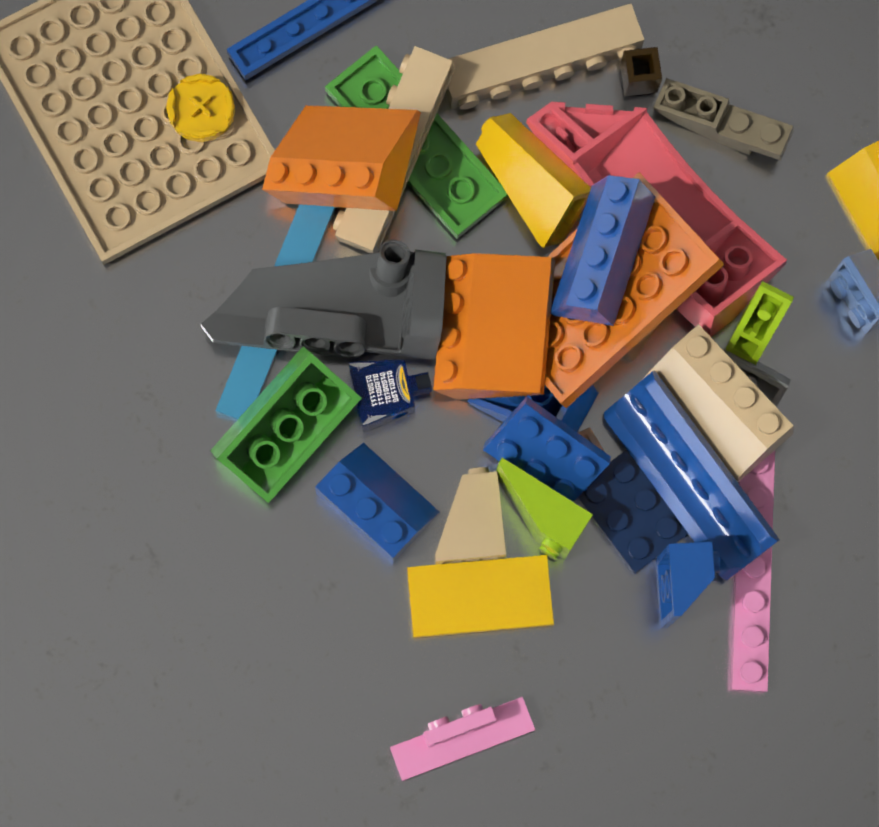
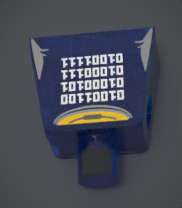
M405 360L357 361L348 363L353 391L362 398L357 403V409L363 433L413 414L415 412L413 396L432 392L429 373L424 372L408 376Z

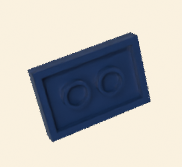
M625 450L610 461V464L577 498L583 509L593 514L591 517L592 521L633 575L655 560L668 544L678 543L689 535L628 450Z

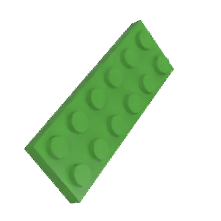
M376 45L325 86V91L339 107L388 109L390 105L386 104L389 91L393 85L398 86L403 74L399 73L398 68ZM437 113L407 184L453 236L458 239L507 199L508 195L498 180Z

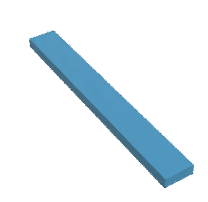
M299 204L274 266L314 262L336 207ZM241 346L215 410L217 414L236 421L262 393L278 350Z

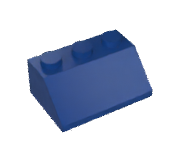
M364 442L341 459L315 486L316 494L391 563H394L440 514L438 509Z
M712 542L668 544L656 558L661 628H668L679 619L714 580L715 573L720 572L719 552L713 551Z

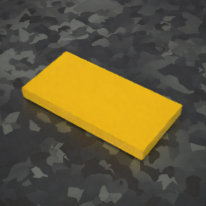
M547 555L407 567L413 638L554 625Z

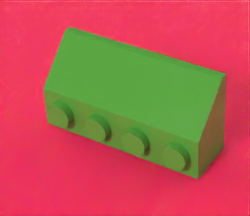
M302 347L210 451L217 460L269 503L362 398L310 351Z

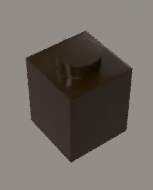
M658 47L625 50L620 62L624 95L633 96L658 93L662 82Z

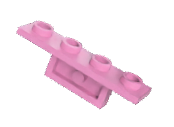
M523 697L494 708L483 709L481 704L469 707L461 711L462 718L452 722L449 721L448 716L428 723L430 730L425 731L423 735L391 746L390 750L401 780H407L535 731Z

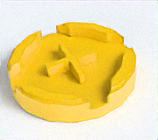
M195 74L187 76L180 80V83L175 88H172L168 94L166 109L169 122L175 131L187 140L196 142L215 140L224 134L233 122L235 106L232 93L225 84L212 75Z

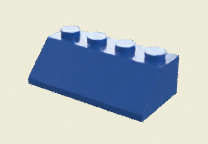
M608 175L591 186L551 307V315L614 326L655 200L653 193L640 179Z

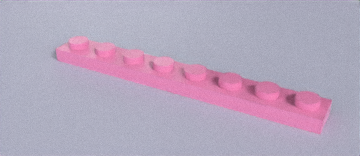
M775 451L738 482L772 529ZM772 547L734 575L731 691L768 692Z

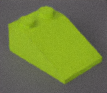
M501 458L496 470L498 481L535 542L541 545L539 550L554 560H557L558 557L565 560L593 514L506 459Z

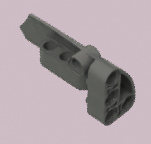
M389 240L381 245L377 253L252 269L227 300L201 323V328L213 343L298 352L302 347H305L312 354L347 358L359 357L364 352L435 360L443 325L446 253L416 249L414 252H411L402 241Z

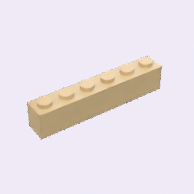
M627 4L449 58L455 66V71L445 92L450 108L460 107L463 110L478 105L480 100L490 97L493 100L502 99L510 95L513 90L523 87L525 90L535 89L541 86L543 81L549 79L564 80L573 76L576 71L586 68L589 71L604 67L609 61L618 58L621 61L625 50L642 49L644 37L632 4Z
M414 46L411 55L406 54L403 58L399 73L403 74L398 86L393 85L386 100V104L390 105L388 109H407L421 112L401 197L455 71L452 60ZM346 208L345 212L340 210L333 225V229L336 230L335 236L340 242L370 254L377 253L395 211Z

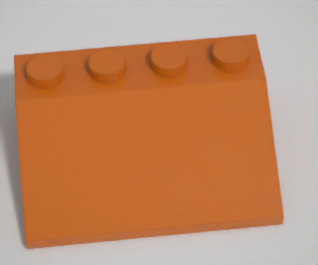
M306 105L271 155L262 190L286 204L397 211L421 112L407 109Z
M479 253L446 256L443 325L436 355L434 391L456 400L544 395L555 259L553 257Z

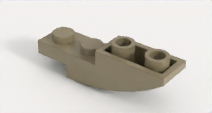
M666 78L653 107L655 111L703 137L748 155L754 151L781 160L794 132L793 125L730 105L728 98Z

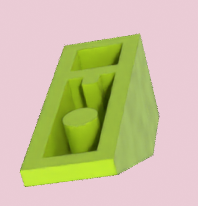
M762 281L738 321L725 350L756 365L794 297Z

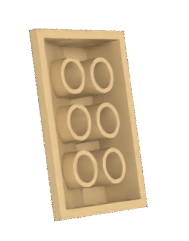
M699 324L675 344L648 372L650 374L652 371H656L737 482L742 480L793 435L794 425Z

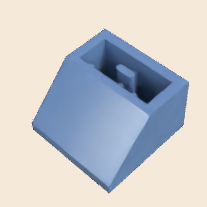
M868 249L844 258L830 276L832 280L830 285L834 294L839 299H844L850 309L848 314L852 323L857 328L861 327L865 334L879 327V261L872 249Z

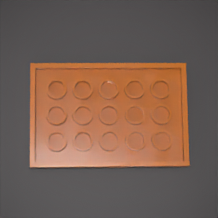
M640 172L633 178L640 179L653 193L655 200L614 326L550 316L545 385L565 408L570 406L724 265ZM577 229L547 256L555 259L552 304Z

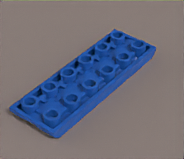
M656 371L648 374L604 412L606 422L694 542H712L713 551L719 552L720 572L717 574L725 580L730 579L780 540Z

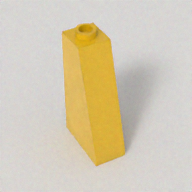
M508 113L490 117L482 125V133L476 142V146L538 244L542 248L562 243L585 207L591 187L513 114Z

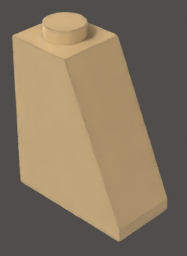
M488 467L469 469L468 474L462 475L435 554V565L505 559L506 547L497 471L489 472Z

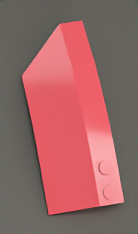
M550 102L527 118L526 124L532 133L590 187L608 175L633 178L640 172L724 263L715 274L676 308L695 327L699 324L710 337L729 324L748 305L762 281L769 283L786 265L787 259L741 220L695 173L647 113L648 108L634 107L633 111L613 110L611 105L586 104L585 108L565 107L566 102Z

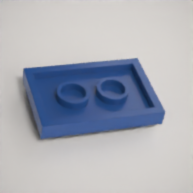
M528 397L520 403L484 443L483 451L496 460L506 459L572 502L610 464L611 459L610 455Z

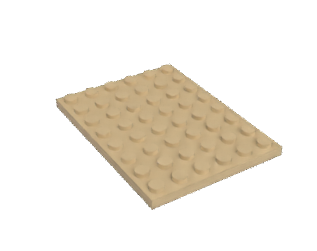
M39 0L0 20V80L103 265L265 179L270 157L275 150L188 0ZM195 74L212 75L225 84L232 93L235 106L233 122L227 131L215 140L206 142L187 140L179 135L169 122L166 109L168 94L172 88H175L180 83V80L187 76Z

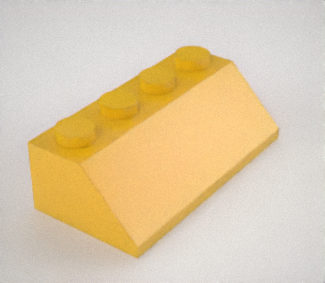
M879 141L829 171L827 177L866 247L872 249L879 261Z

